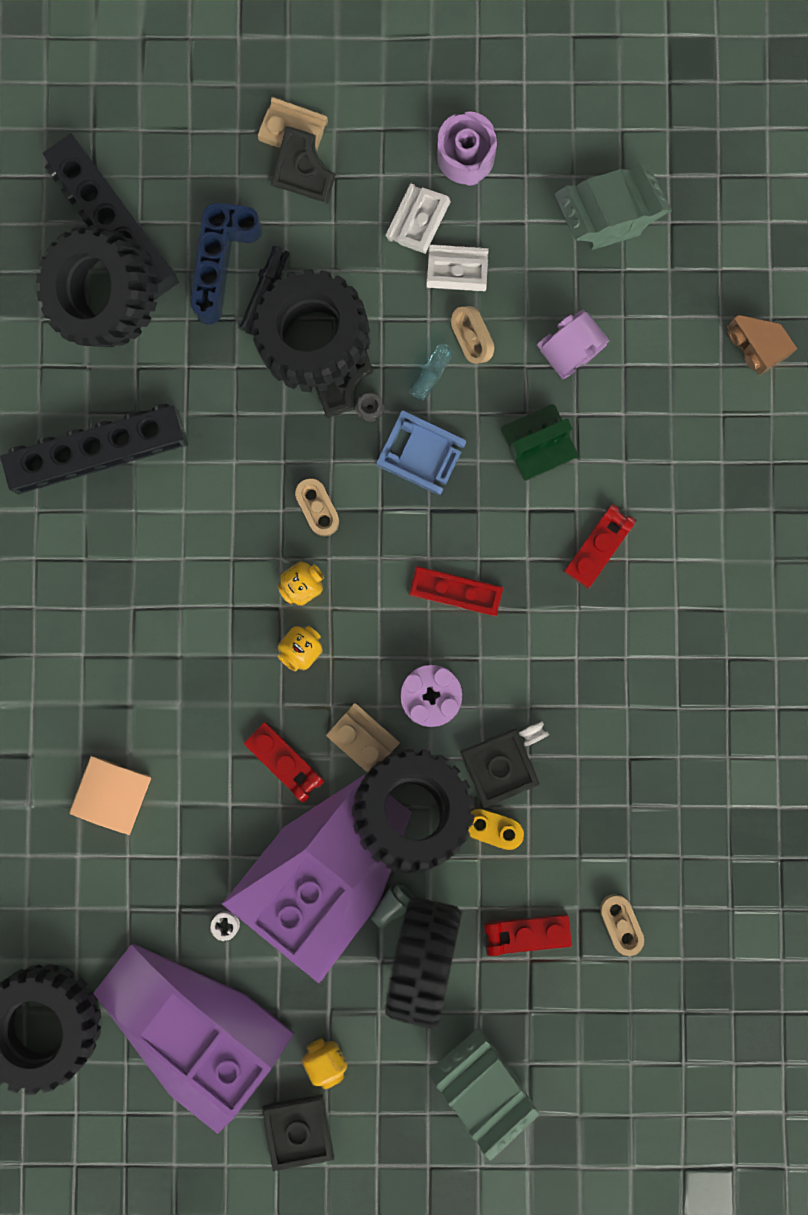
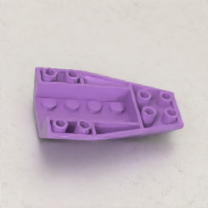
M134 943L130 945L93 993L168 1094L217 1134L233 1120L270 1072L295 1034L248 995Z

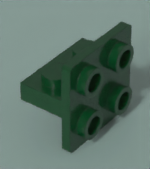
M551 404L501 427V432L524 481L530 480L578 457V453L569 436L573 428L568 418L561 419L555 404Z

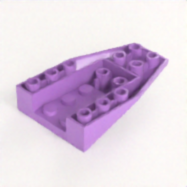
M366 774L284 826L222 903V905L318 983L321 982L378 906L391 869L386 868L387 864L382 861L377 863L371 858L373 854L368 849H363L359 843L361 841L360 835L355 834L354 831L355 817L352 816V806L355 803L354 796ZM389 794L385 801V815L393 830L403 837L412 812Z

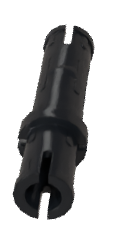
M272 246L264 269H260L258 273L260 279L242 322L238 327L242 331L245 329V332L250 335H254L252 332V321L256 320L253 314L255 306L263 304L260 299L261 295L265 290L270 292L273 289L272 283L280 279L282 281L280 275L290 253L288 251L283 253L284 249L281 247Z

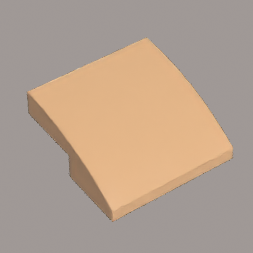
M91 755L69 814L130 835L151 777L121 767L120 764Z

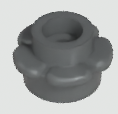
M365 393L358 398L355 411L359 417H363L364 421L373 422L377 417L383 415L385 407L382 405L383 400L378 394ZM372 405L373 408L371 410H368L367 406Z

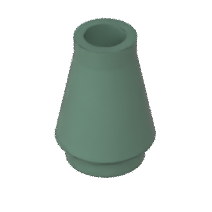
M398 883L395 887L391 886L375 911L370 915L371 919L378 927L384 928L388 923L405 914L409 900L415 897L401 883Z

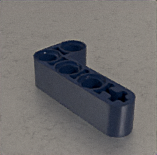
M212 203L204 209L191 296V307L198 320L203 324L211 325L218 322L221 318L232 241L253 243L261 237L262 226L257 212L251 207ZM221 217L225 219L221 225H212L216 218ZM246 221L254 222V225L249 229L241 228V225ZM211 247H221L218 253L208 254V250ZM210 274L217 275V279L214 282L204 283L206 276ZM208 300L212 307H207ZM207 307L206 311L203 312L201 308Z

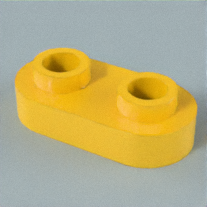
M482 808L471 810V814L475 815L474 823L478 819H483L485 827L482 830H477L473 823L468 829L470 837L505 850L515 849L522 843L524 831L516 820ZM507 829L514 831V837L510 840L503 838V833Z

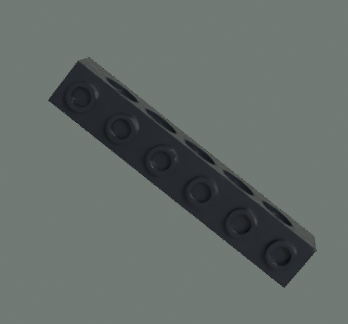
M71 133L42 153L49 163L44 166L55 182L61 179L66 186L61 189L72 205L77 202L82 208L78 214L88 227L94 225L97 228L124 234L127 238L135 240L140 245L139 250L146 251L150 257L148 263L150 266H154L157 275L153 277L154 284H158V294H154V300L179 283L168 264ZM80 170L78 176L70 178L74 171ZM97 193V197L94 200L86 201L90 194ZM107 217H115L110 224H103Z
M160 404L154 406L152 411L148 413L133 412L123 416L124 420L113 423L110 420L96 423L94 425L95 428L86 431L74 429L68 431L65 437L58 439L54 437L40 439L37 441L38 445L12 447L8 450L9 453L0 455L8 488L19 495L188 446L180 413L174 405ZM150 425H158L157 434L153 437H146V429ZM123 433H129L128 442L122 446L117 445L118 437ZM100 441L98 452L89 454L90 444ZM71 449L70 459L66 462H61L60 456L62 452ZM37 458H42V466L38 470L33 471V461Z

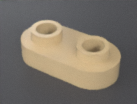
M473 306L457 308L452 314L451 325L465 357L474 364L489 361L494 353V344L479 311Z
M305 479L300 482L296 488L295 495L311 529L319 536L332 535L339 527V516L324 486L316 479ZM313 490L317 493L314 500L306 498L308 491ZM322 517H328L330 523L328 526L323 527L319 525V520Z
M618 894L605 897L600 905V914L614 947L625 956L638 954L644 946V936L630 903ZM617 904L620 906V911L618 914L613 915L610 913V908L612 905ZM626 933L632 935L629 943L622 942V936Z

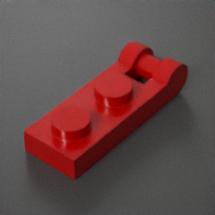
M613 503L564 570V573L587 589L591 587L637 522L630 515L626 517L619 512L620 508ZM611 521L620 526L616 534L607 528Z
M264 722L243 743L302 803L310 797L309 793L315 787L319 788L325 782L267 722ZM302 771L307 779L299 785L294 778Z
M568 914L492 921L483 924L484 933L488 935V944L486 945L487 956L572 947ZM501 932H508V942L500 941Z

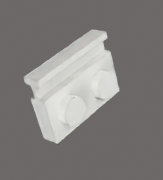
M410 183L386 233L388 241L398 242L402 246L426 254L450 204L449 197L423 187L422 189L417 188L414 184Z
M430 245L427 288L486 291L488 248Z

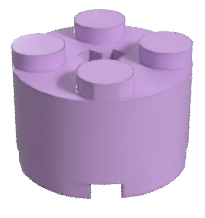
M472 111L458 116L453 115L446 119L438 133L437 164L447 178L457 183L472 186L489 174L494 165L497 149V138L492 123L485 116Z
M582 309L574 316L571 314L561 321L557 326L560 330L554 335H547L537 346L563 380L576 372L574 367L578 368L582 364L585 365L607 346L606 343L610 342V340L590 314Z
M436 665L422 666L411 672L405 679L401 689V703L406 714L414 722L428 727L440 726L449 722L458 713L462 703V689L457 678L449 670ZM428 687H432L434 692L439 691L440 697L435 699L436 704L430 705L428 700H423L422 695L427 693Z

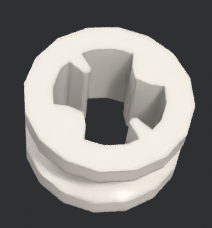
M543 721L518 732L519 736L525 738L523 743L525 747L549 735L548 731L545 732L542 728L544 725Z
M222 911L212 920L211 932L218 940H230L239 930V918L231 911ZM222 918H228V923L233 924V929L230 928L228 933H223V928L217 925L218 922L221 923L223 921Z

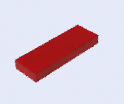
M416 566L409 596L496 617L503 587Z

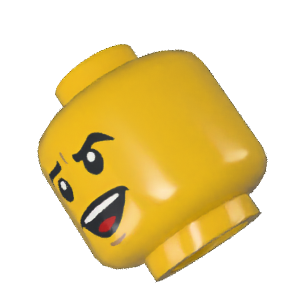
M294 626L277 645L280 653L278 655L279 660L295 672L298 669L307 670L322 653V645L319 642L321 636L309 626L305 629Z

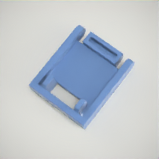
M402 410L376 465L430 492L441 495L443 489L435 485L434 482L437 481L446 485L461 454V451L452 448V445L464 448L466 441ZM402 429L411 433V436L399 458V456L390 453Z

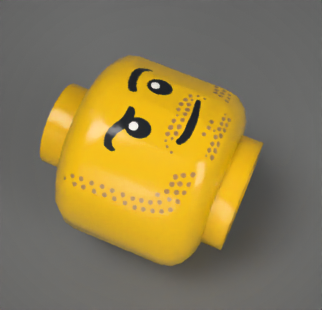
M299 561L280 575L278 589L282 597L289 604L295 603L296 605L303 606L321 594L323 590L321 581L324 579V576L317 565L313 564L311 566L307 562Z
M320 1038L306 1047L308 1052L302 1058V1064L314 1086H322L323 1089H328L345 1078L344 1072L348 1065L335 1041L324 1042L323 1038Z

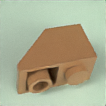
M738 315L727 326L731 341L736 346H740L745 354L747 365L750 369L756 370L759 376L788 358L797 350V347L781 324Z

